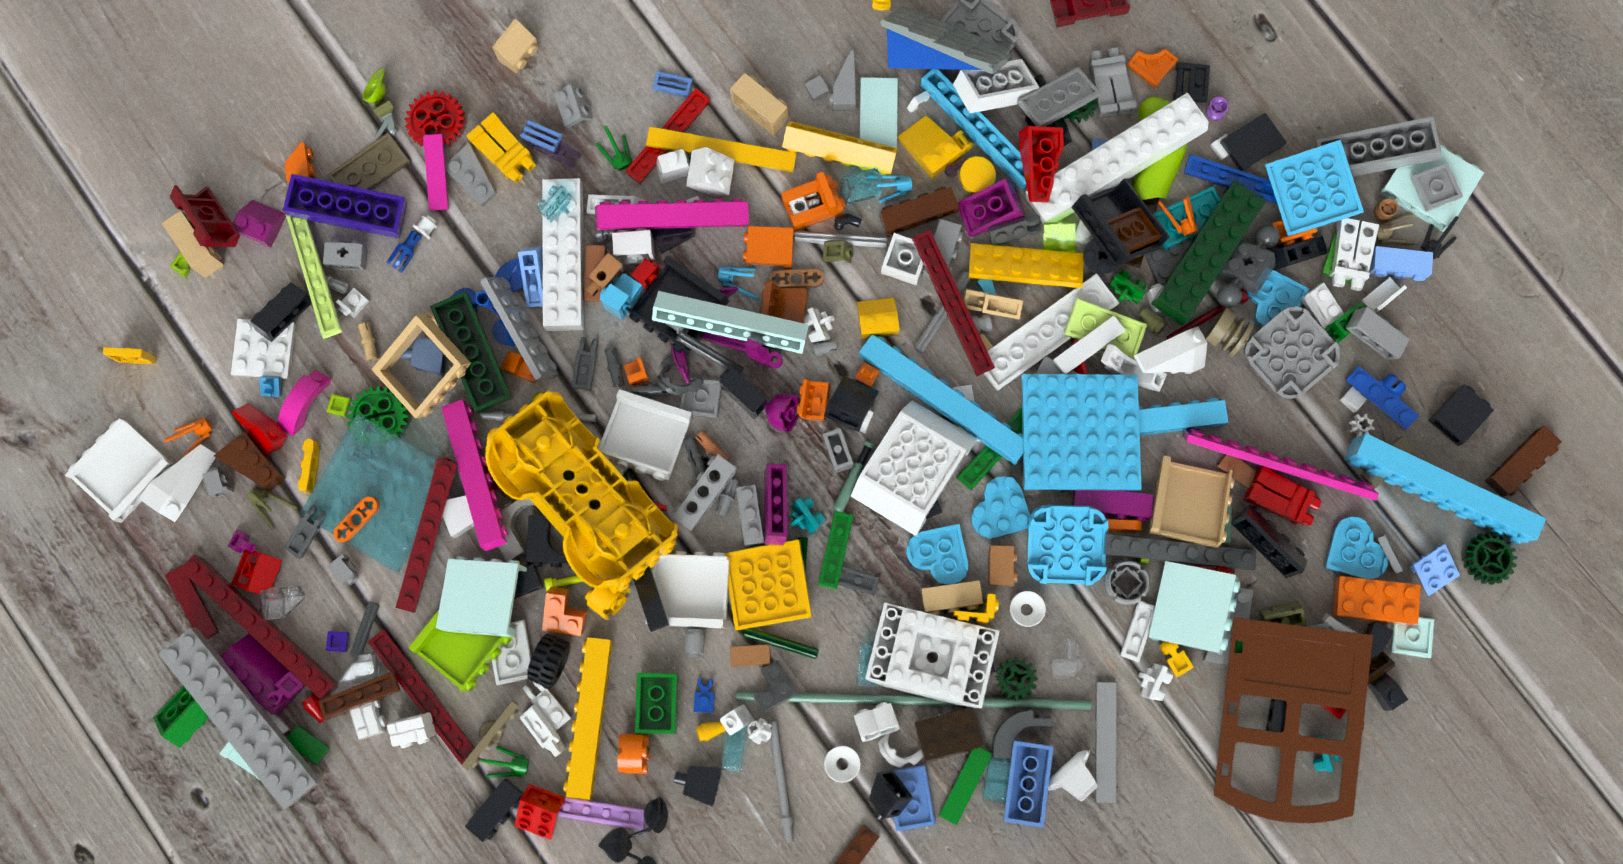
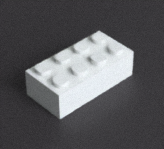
M1022 59L1008 61L994 74L984 70H961L953 83L969 113L1017 105L1018 99L1039 88Z

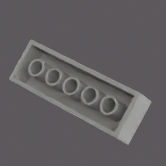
M1434 116L1316 139V148L1341 140L1352 177L1436 161L1440 159L1441 155Z

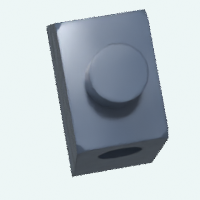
M430 338L415 339L413 348H408L402 355V359L411 360V366L416 370L442 377L445 375L447 357Z

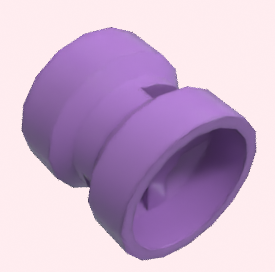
M1223 97L1213 98L1206 109L1207 117L1213 121L1222 119L1228 110L1227 100Z

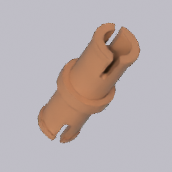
M704 430L695 437L706 449L707 454L712 456L721 454L726 459L730 458L718 446L719 443L717 441L714 442Z

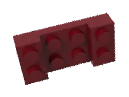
M1050 0L1056 28L1073 25L1075 21L1104 15L1113 17L1128 14L1130 10V4L1126 0Z
M174 185L170 199L175 207L184 210L195 227L193 235L200 246L236 247L241 235L210 188L205 187L196 195L183 194L180 188Z

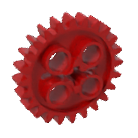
M434 90L433 95L427 91L426 97L420 94V100L413 99L416 103L415 105L409 104L411 111H406L409 117L404 118L406 123H408L405 127L407 130H410L408 132L409 136L413 137L412 140L415 143L418 142L419 146L422 147L424 145L423 135H428L430 130H435L433 135L443 134L444 144L447 143L451 147L450 141L457 142L455 136H462L459 130H465L464 125L461 123L466 122V119L463 117L466 114L462 110L461 103L458 104L457 98L452 99L453 97L450 93L446 96L444 91L440 95H438L436 90ZM438 106H443L441 110L435 111ZM421 115H427L425 119L419 120ZM452 121L449 126H444L445 122Z

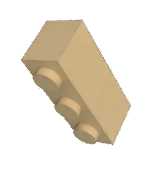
M980 580L920 590L924 612L933 615H940V611L948 610V613H953L954 611H960L959 608L967 607L968 611L979 609V605L983 604Z

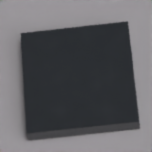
M691 228L649 229L662 254L695 237Z

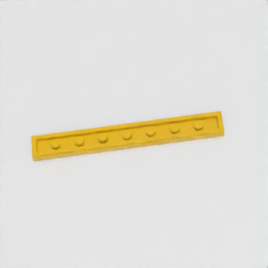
M650 126L646 146L670 151L684 149L687 154H692V150L708 147L735 159L734 162L792 173L796 159V153Z

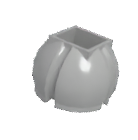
M1123 560L1115 563L1113 569H1108L1104 585L1107 594L1113 596L1115 602L1122 605H1132L1140 602L1141 597L1147 595L1150 579L1147 571L1141 569L1139 563ZM1124 571L1137 583L1127 595L1113 583Z

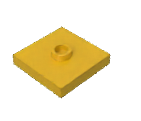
M130 347L103 348V354L118 363L156 364L157 357L142 349Z

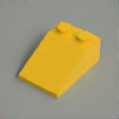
M926 115L897 137L931 180L961 158V148Z

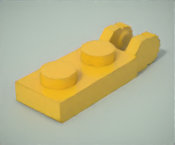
M307 438L302 446L305 453L301 461L302 472L301 477L298 479L299 491L303 493L313 494L319 463L320 445L317 441Z

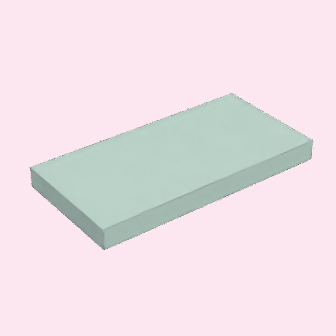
M861 77L860 139L897 148L898 78Z

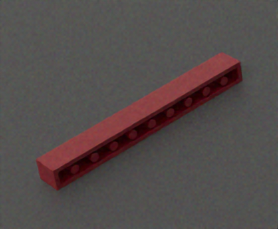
M193 555L181 567L180 570L319 699L331 696L340 686L333 677L203 557Z

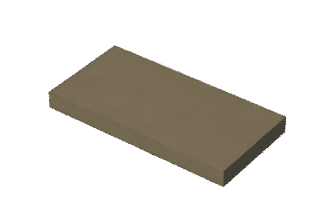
M388 132L327 175L333 183L372 190L411 162Z

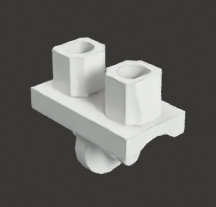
M813 307L808 309L804 324L814 325L816 329L808 333L812 343L831 340L828 331L833 329L831 323L835 320L834 316H827L826 311L820 313L818 309Z
M1154 663L1152 669L1148 668L1145 674L1139 673L1138 677L1143 679L1140 685L1143 687L1140 696L1151 700H1163L1165 691L1159 689L1161 683L1169 684L1173 678V675L1167 671L1168 667Z

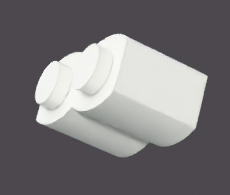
M880 703L873 710L862 709L854 716L862 742L873 740L900 729L891 703Z

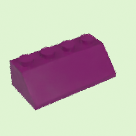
M250 634L230 646L221 656L255 700L271 715H280L305 687L304 685L289 700L283 697L280 704L274 707L273 705L278 699L271 697L267 700L266 697L271 692L277 691L274 685L289 670Z

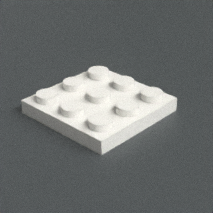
M238 319L231 375L261 377L262 375L279 376L281 379H290L296 324L292 322L271 343L255 331L249 319Z

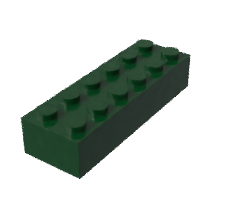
M464 291L431 305L430 308L438 327L471 362L465 371L466 374L460 378L474 411L480 413L513 399L469 294Z

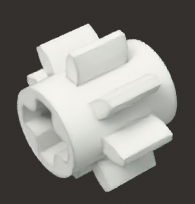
M1357 414L1354 416L1356 421L1349 422L1352 425L1350 432L1357 434L1356 437L1365 433L1369 434L1368 431L1375 430L1372 427L1374 419L1370 420L1367 418V414L1363 415L1362 418Z
M762 718L758 722L752 721L748 726V738L759 745L761 741L767 742L772 735V730L770 729L772 725Z

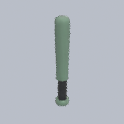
M864 441L863 451L857 462H855L833 505L835 511H844L864 468L865 460L870 451L875 447L873 443Z

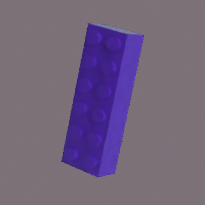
M291 174L283 211L290 217L400 239L408 203L405 197Z

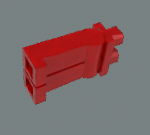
M1259 466L1252 480L1253 484L1247 490L1243 501L1289 520L1294 525L1311 526L1314 516L1306 512L1309 507L1318 510L1322 500L1314 495V491L1307 490L1273 472L1269 467Z

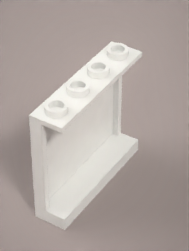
M619 389L617 402L598 449L610 462L616 463L620 468L627 469L628 467L634 469L639 474L645 475L647 473L653 475L657 480L663 481L665 479L669 481L690 426L692 412Z
M119 418L110 424L109 429L105 434L100 435L96 439V443L91 448L84 451L82 458L77 463L69 467L65 476L73 479L109 513L108 516L113 521L122 523L142 502L138 498L149 482L160 476L174 464L133 426Z
M675 551V555L668 554L665 556L663 554L659 558L660 561L652 567V573L669 626L726 628L730 558L725 556V553L718 552L713 553V556H706L705 552H694V555H687V552Z

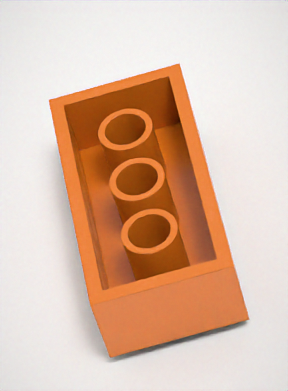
M1345 576L1336 577L1332 617L1409 626L1417 625L1421 585Z

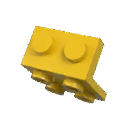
M987 594L984 602V613L954 611L952 617L962 622L976 619V623L988 624L989 621L994 619V612L998 611L999 599H995L996 594Z

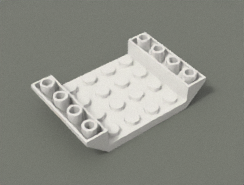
M911 400L900 411L861 472L851 497L917 536L926 522V516L965 454H969L977 438Z

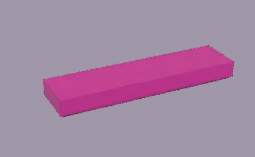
M443 134L423 135L429 211L449 210Z

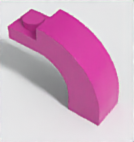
M314 370L308 376L303 375L288 394L279 413L277 424L284 432L294 436L305 425V418L310 405L330 385L331 378L317 370Z

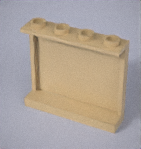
M1163 456L1159 464L1149 534L1219 548L1222 542L1225 543L1227 531H1224L1225 524H1228L1230 516L1227 513V507H1230L1232 495H1229L1235 481V478L1232 477L1233 470H1229L1226 474L1171 462V457Z

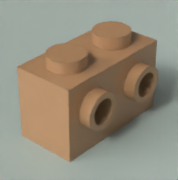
M990 545L988 586L1012 587L1014 582H1017V570H1014V563H1017V551H1014V546Z

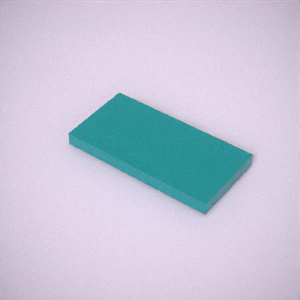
M1214 186L1190 197L1198 230L1220 199ZM1183 200L1167 207L1179 225H1181L1182 220L1188 218ZM1163 210L1153 214L1170 236L1163 244L1166 250L1195 237L1197 234L1196 232L1184 237L1183 233L1178 234L1176 227Z

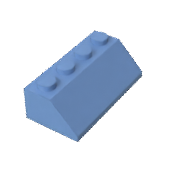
M1013 741L1003 822L1044 828L1053 746Z

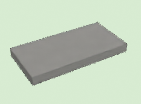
M1077 67L1018 99L1017 104L1035 126L1045 127L1100 97L1101 92L1085 73Z

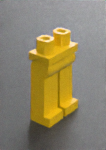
M494 112L481 122L484 130L478 125L466 135L469 142L500 170L507 180L511 179L518 183L523 177L519 172L523 166L528 171L536 167L530 152L511 134ZM486 132L499 144V146L486 134Z

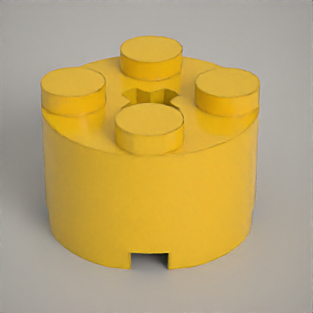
M609 588L591 589L585 596L587 606L605 620H609L608 616L610 614L614 616L628 599L625 595L626 592L630 594V588H627L622 593L618 591L616 594H613Z

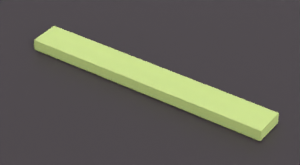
M286 215L321 335L325 339L342 332L309 220Z

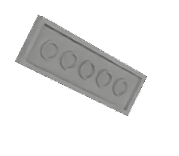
M485 277L480 283L535 380L552 379L559 375L555 363L550 360L547 354L546 347L541 344L537 331L529 323L528 315L520 307L519 299L511 291L510 283L504 277Z

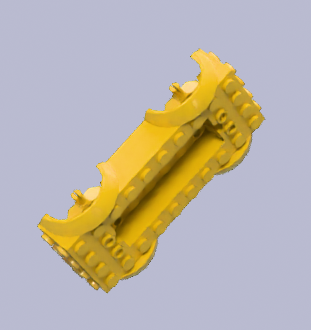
M549 390L544 394L540 393L534 398V402L530 405L525 404L522 406L518 414L514 417L509 416L504 420L502 426L493 428L487 434L485 458L488 470L497 485L508 496L516 500L530 499L564 537L563 550L566 559L582 581L594 588H609L613 594H616L618 591L622 593L630 586L631 580H638L645 573L644 570L648 566L650 568L654 567L660 561L659 558L663 554L667 556L674 549L673 546L677 543L678 525L671 522L645 493L638 481H627L597 448L600 439L595 437L584 426L559 393L550 392ZM565 471H572L575 477L573 480L567 481L563 478V473ZM579 485H584L588 491L580 494L576 488ZM591 500H598L600 508L592 510L589 507Z

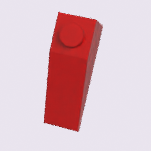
M249 403L232 410V414L266 456L282 448L287 435L277 422Z

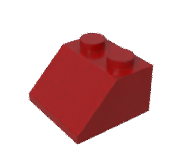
M244 549L231 584L268 597L269 593L273 590L275 577L281 569L282 560L257 551L252 553Z

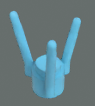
M866 173L867 177L897 179L895 182L877 184V187L895 186L896 191H899L880 199L879 203L907 195V191H912L910 176Z
M720 266L718 281L723 282L722 286L736 287L730 283V281L734 282L735 276H755L753 273L737 271H755L756 269L754 267ZM738 287V292L756 300L759 299L753 293Z

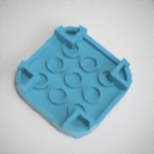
M1043 505L1035 508L1030 515L1028 523L1027 567L1032 577L1043 584L1068 583L1085 584L1086 586L1094 585L1093 583L1100 580L1107 568L1106 555L1103 552L1104 536L1109 529L1108 521L1103 513L1091 506Z

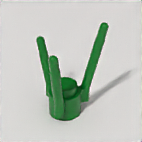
M605 125L604 129L616 152L613 156L614 160L599 143H596V146L609 160L614 169H618V171L626 170L630 166L631 161H633L629 153L626 137L622 135L624 154V152L619 151L608 126Z
M497 746L496 749L517 759H512V763L481 759L482 763L511 767L510 770L514 771L487 774V778L521 777L526 775L528 771L529 759H525V755L517 754L500 746Z

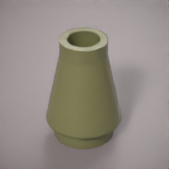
M1144 308L1139 314V317L1147 324L1151 332H1155L1157 335L1168 324L1164 317L1147 308Z

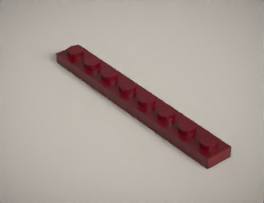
M928 230L914 236L912 241L976 377L994 369L995 366L931 231Z
M441 458L437 459L395 608L412 613L416 612L458 463Z
M383 629L370 639L368 643L389 671L395 672L399 684L421 713H431L435 731L462 765L475 748L387 631Z

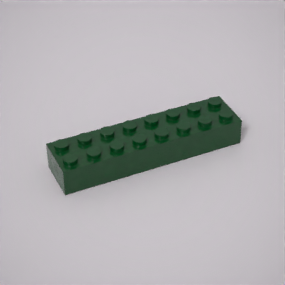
M1234 180L1214 206L1151 302V305L1180 325H1184L1190 320L1266 201Z

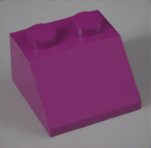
M252 200L237 212L232 223L241 236L271 248L286 218V214Z

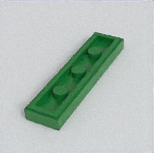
M834 512L818 586L837 590L854 516L852 514Z
M982 748L970 752L939 814L940 817L955 825L958 824L992 753Z

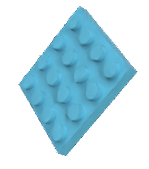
M1341 140L1265 164L1287 237L1364 213Z

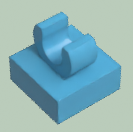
M263 375L260 377V396L280 397L282 395L281 377Z

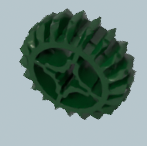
M1486 532L1484 535L1482 533L1477 534V538L1472 537L1470 539L1471 543L1468 542L1465 545L1468 549L1463 550V553L1467 557L1462 558V560L1467 561V565L1463 568H1470L1468 575L1475 574L1474 580L1478 581L1481 579L1482 584L1488 582L1489 585H1494L1495 582L1499 584L1503 580H1508V574H1513L1512 568L1517 566L1513 560L1518 558L1512 555V552H1515L1516 549L1509 548L1512 542L1505 543L1506 537L1502 536L1499 538L1498 533H1493L1492 535L1490 532ZM1484 543L1492 544L1497 549L1491 550L1489 547H1485ZM1483 567H1489L1491 570H1494L1496 573H1495V574L1487 573V572H1485L1482 568H1483Z

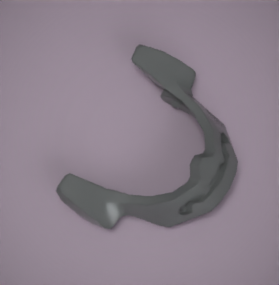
M670 355L661 362L663 370L657 376V384L666 392L675 395H681L688 391L697 392L703 385L704 380L700 377L687 385L673 384L671 378L664 375L671 369L670 366L674 362L673 356Z

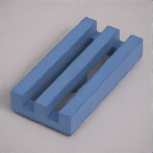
M657 71L652 88L655 91L688 98L693 79ZM659 77L687 83V85L678 84L671 81L660 80Z
M530 120L527 121V126L524 127V132L520 135L522 139L554 153L563 137L562 134ZM532 127V128H534V129H537V130H539V131H541V132H544V133H546V134H548V135H551V136H553V137H555V138H557V139L555 140V139H553V138H551V137H548V136H546V135H544V134H542V133H539V132H537V131H535V130H532V129H530V128ZM528 133L535 135L539 138H542L546 141H549L554 145L551 146L535 138H532L528 136Z

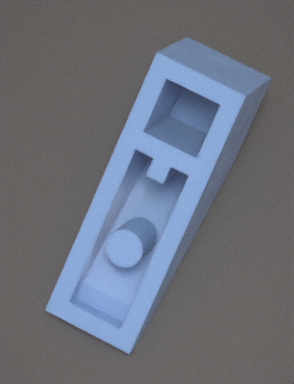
M543 246L525 247L518 252L526 306L540 307L543 306Z

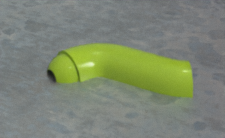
M1156 96L1147 98L1138 108L1139 119L1142 121L1171 102ZM1188 143L1135 175L1132 187L1142 200L1150 198L1167 199L1184 160Z

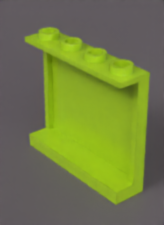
M438 610L408 648L413 653L421 656L459 687L461 692L467 693V691H471L476 686V680L479 676L484 675L488 671V665L492 659L496 660L500 656L502 647L505 644H509L514 637L446 632L437 629Z

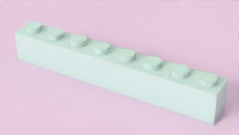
M658 291L652 320L743 341H747L749 338L759 342L761 345L801 354L803 353L809 324Z

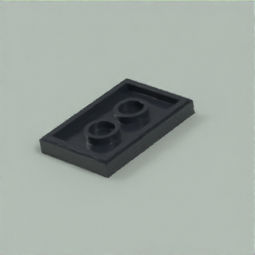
M1266 113L1220 141L1240 171H1244L1287 143Z

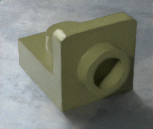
M846 241L824 242L823 261L851 263L854 254L852 245Z

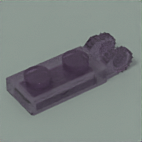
M537 129L535 130V131H537V132H539V133H542V134H544V135H546V136H548V137H551V138H553V139H555V140L557 139V138H555V137H553V136H551V135H548V134H546V133H544V132H541V131H539V130H537ZM535 135L531 136L532 138H535L551 146L554 145L553 143L546 141L542 138H539ZM529 141L527 143L528 146L571 168H574L575 163L564 157L566 152L575 158H580L581 156L578 151L569 147L563 141H560L555 153Z

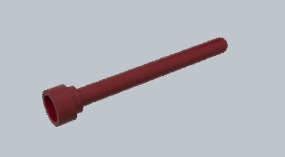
M1240 289L1242 299L1239 304L1241 305L1249 301V297L1244 289ZM1221 304L1169 334L1166 339L1168 340L1203 324L1220 314L1225 307Z

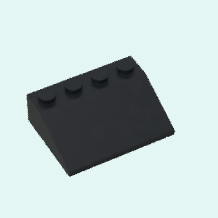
M1248 505L1231 521V525L1285 578L1301 574L1305 571L1307 559L1304 557L1305 554L1299 548H1294L1290 544V539L1285 534H1280L1276 530L1275 524L1270 520H1266L1256 506Z

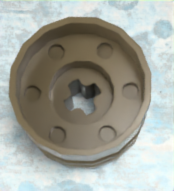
M1226 306L1209 329L1205 340L1213 346H1217L1222 340L1224 344L1221 350L1225 352L1231 346L1228 355L1233 357L1244 347L1250 338L1254 323L1249 321L1243 327L1246 321L1244 317L1237 323L1234 322L1237 313Z

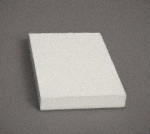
M525 620L510 622V626L516 629V636L509 644H505L502 647V653L496 660L492 659L496 686L527 679V670L532 654Z

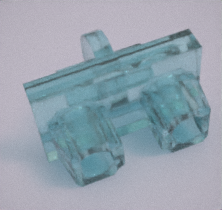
M553 185L548 193L551 196L548 202L543 199L537 204L541 214L551 223L562 212L566 215L570 212L566 207L570 203L572 195L562 185L560 187Z

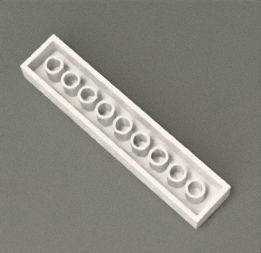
M1186 93L1055 173L1049 202H1029L1028 191H1026V200L1036 215L1040 216L1042 224L1047 229L1075 212L1072 209V205L1081 195L1087 194L1088 197L1118 186L1124 178H1131L1208 130L1209 122L1191 96Z

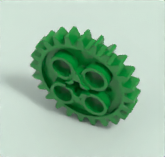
M378 385L375 391L370 386L369 392L364 389L362 390L363 396L356 394L358 400H351L354 407H348L352 414L346 415V417L352 420L347 425L353 426L349 431L356 433L354 438L360 439L362 444L367 442L369 447H372L374 443L376 448L380 447V443L387 447V441L394 444L393 438L401 439L399 433H406L402 428L403 426H409L405 420L410 419V416L405 414L408 412L407 408L403 407L404 405L389 388L385 386L382 389ZM385 401H389L388 408L383 410L382 404ZM366 406H370L371 408L368 414H364V408ZM378 413H380L382 416H379V420H376L375 418L378 417ZM393 419V425L387 428V421ZM374 424V430L368 433V426Z

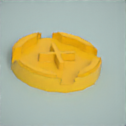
M975 156L969 158L961 165L958 178L966 191L975 194L994 184L996 172L989 160Z

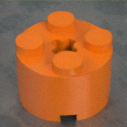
M620 734L618 748H620L618 772L647 774L648 762L646 761H650V749H647V746H649V734Z

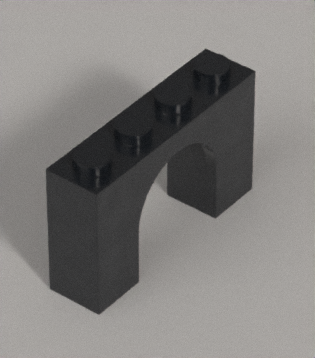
M529 515L526 562L531 563V565L533 564L535 567H543V564H550V567L562 568V564L569 565L565 555L556 553L550 543L551 522L544 515Z

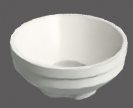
M1020 592L1011 601L1010 614L1013 620L1021 626H1035L1045 616V603L1035 592ZM1023 604H1029L1032 607L1030 615L1026 616L1021 613V606Z
M837 746L826 755L824 761L825 771L836 782L844 783L851 781L860 770L859 756L850 747ZM839 758H845L848 761V767L845 770L837 768L836 762Z

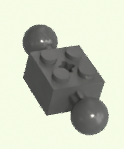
M1263 225L1259 227L1255 233V245L1242 240L1237 245L1221 270L1222 280L1227 282L1217 292V300L1222 306H1227L1228 308L1237 306L1242 299L1240 289L1256 295L1276 266L1275 253L1266 250L1273 248L1279 242L1280 235L1274 226Z

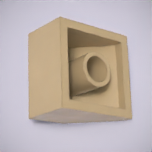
M514 19L492 48L499 62L517 73L525 67L528 58L537 52L539 45L536 38L517 19Z

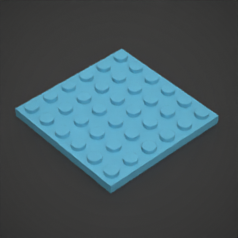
M1021 375L1024 490H1142L1138 375Z

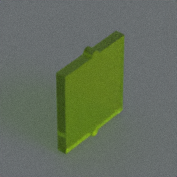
M1045 222L1043 250L1075 252V222Z

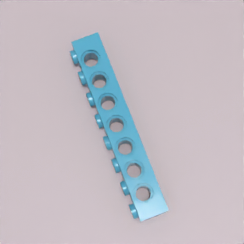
M938 69L930 70L921 79L920 87L924 91H928L931 95L930 97L1023 191L1027 186L1020 152L981 112L969 113L953 84Z

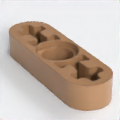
M818 269L778 270L772 272L769 276V282L774 283L779 288H817L824 281V275ZM795 274L802 277V281L798 284H794L791 281V277ZM804 274H807V278H812L813 274H817V277L821 279H818L816 283L813 279H807V283H805ZM785 275H788L789 284H786V280H781L780 284H776L772 280L776 276H779L780 279H786Z

